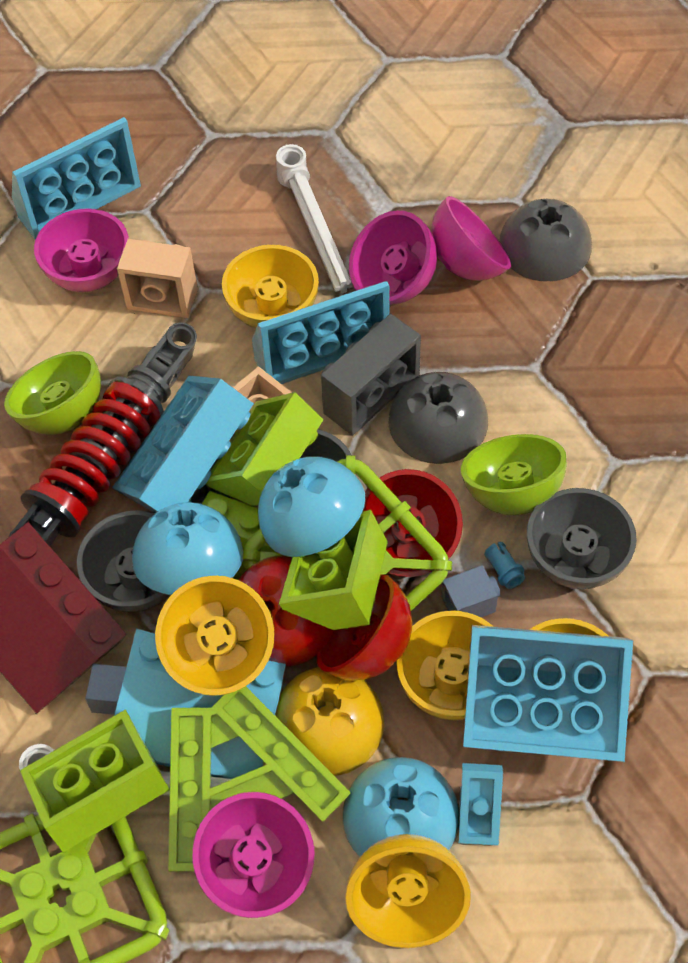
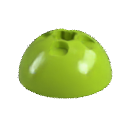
M72 351L52 356L30 368L12 385L5 398V410L16 423L35 433L55 435L71 431L82 424L86 415L92 413L93 406L99 400L101 377L94 358L86 352Z
M517 434L499 437L473 449L462 462L461 474L470 494L485 508L503 515L528 514L533 512L537 505L547 501L559 491L566 473V452L558 442L540 435Z

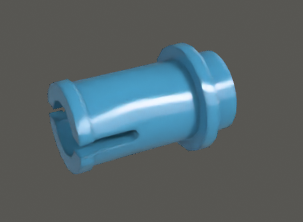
M498 542L497 545L494 543L486 549L484 555L499 575L498 582L501 585L512 589L519 586L525 580L524 567L515 562L503 542Z

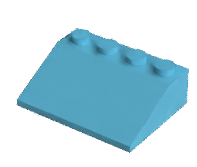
M125 117L12 172V200L18 218L35 240L40 230L56 216L76 209H98L141 187L129 126Z
M388 282L375 284L258 323L252 338L254 360L257 366L280 384L324 370L329 363L336 362L343 356L353 342L360 341L368 334L373 324L378 321L381 322L389 315L390 286Z
M188 376L112 488L154 513L174 504L191 503L190 498L196 489L202 488L211 476L210 468L216 459H221L231 446L229 440L235 431L243 428L248 422L251 415L249 410L254 403L222 379Z
M472 625L463 747L625 762L633 640L621 637Z
M136 629L115 715L126 709L156 764L170 767L171 708H211L223 695L196 693L177 683L168 674L160 661L156 649L155 633ZM268 660L262 672L246 687L275 715L286 664ZM240 737L211 748L212 777L234 779L262 767L264 763Z

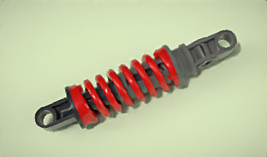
M181 322L171 325L157 345L148 352L142 364L135 365L130 369L127 375L128 378L118 376L110 381L108 388L103 394V399L95 403L92 413L84 417L82 426L75 429L71 435V440L63 444L60 450L61 454L52 458L50 468L42 471L39 476V483L31 485L21 495V502L28 512L10 533L9 537L27 522L32 525L49 546L58 534L65 537H75L79 533L81 522L89 516L86 506L94 507L99 503L100 498L97 492L104 493L110 488L108 478L115 479L119 476L121 471L119 465L128 464L131 459L130 452L137 451L140 448V438H146L151 432L150 426L155 425L163 414L164 410L161 403L166 402L170 397V388L193 356L197 334L192 326ZM179 341L185 343L186 345L179 346L176 345L174 342Z

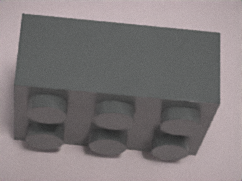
M391 313L381 322L378 321L373 324L368 334L360 341L353 342L343 356L336 362L329 363L324 368L321 374L323 414L352 436L395 398L396 394L407 382L420 375L421 335Z

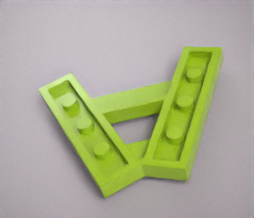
M246 686L235 692L224 694L211 708H171L168 871H194L192 850L199 825L214 806L228 797L246 792H262L282 799L295 793L324 822L351 794ZM240 737L267 764L211 788V748Z

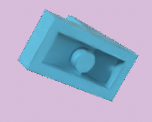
M462 763L459 843L499 845L503 782L502 765Z

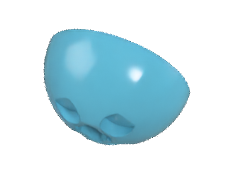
M304 457L293 460L279 468L270 477L261 493L258 505V519L263 537L275 552L285 556L300 557L323 551L341 540L357 523L365 505L364 487L350 469L332 459Z
M178 503L161 509L145 522L134 543L132 563L135 575L145 586L154 591L172 595L184 584L200 577L226 576L232 578L241 567L244 553L238 532L232 523L219 511L198 503Z
M408 757L388 758L366 768L352 783L349 789L351 794L344 802L343 825L346 837L359 857L375 843L387 837L400 834L421 835L439 842L448 850L452 847L459 828L458 802L446 778L429 764ZM397 798H406V799H408V801L403 800V799H399V800H398Z

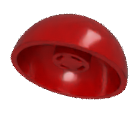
M396 470L379 477L402 503L404 501L408 503L411 507L409 511L443 547L448 555V559H450L459 544L463 527L461 508L451 489L439 478L420 470ZM367 488L365 490L363 511L371 510L377 523L380 524L391 512ZM399 521L397 522L400 531H398L397 523H395L384 533L387 540L386 551L393 558L433 560L412 535L405 537L406 534L410 533ZM391 569L388 573L402 577H416L428 574L432 570Z
M278 555L265 558L253 564L238 580L255 590L270 611L274 626V644L269 661L286 664L285 667L300 665L315 657L324 648L333 630L281 608L279 602L292 557Z
M380 574L369 625L332 631L324 648L317 653V663L321 670L331 676L344 680H365L386 672L404 654L412 633V614L404 592L392 578Z

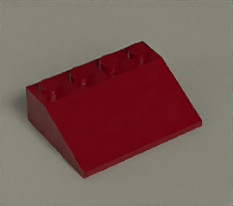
M27 522L0 544V673L32 710L38 714L86 673L93 664H96L121 643L127 634L32 525Z

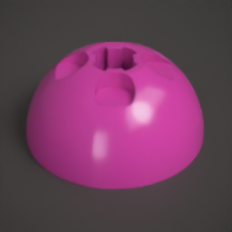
M447 196L437 208L431 225V233L436 243L438 259L450 272L469 280H488L511 268L510 259L488 226L460 200Z
M76 209L56 216L40 230L34 244V255L42 272L56 285L74 292H91L109 285L119 276L117 267L129 236L123 223L114 215L98 209Z
M390 211L374 218L360 232L350 253L349 274L354 288L357 291L387 281L390 286L389 305L403 303L416 297L427 287L435 272L437 248L430 229L419 217L407 211Z
M262 792L236 794L214 806L199 825L192 850L195 876L205 895L222 910L232 915L246 918L270 916L284 910L295 902L305 890L310 880L315 859L312 835L300 813L283 799ZM239 861H241V862L243 863V865H245L246 867H248V870H247V871H246V868H244V867L241 865V863H238Z

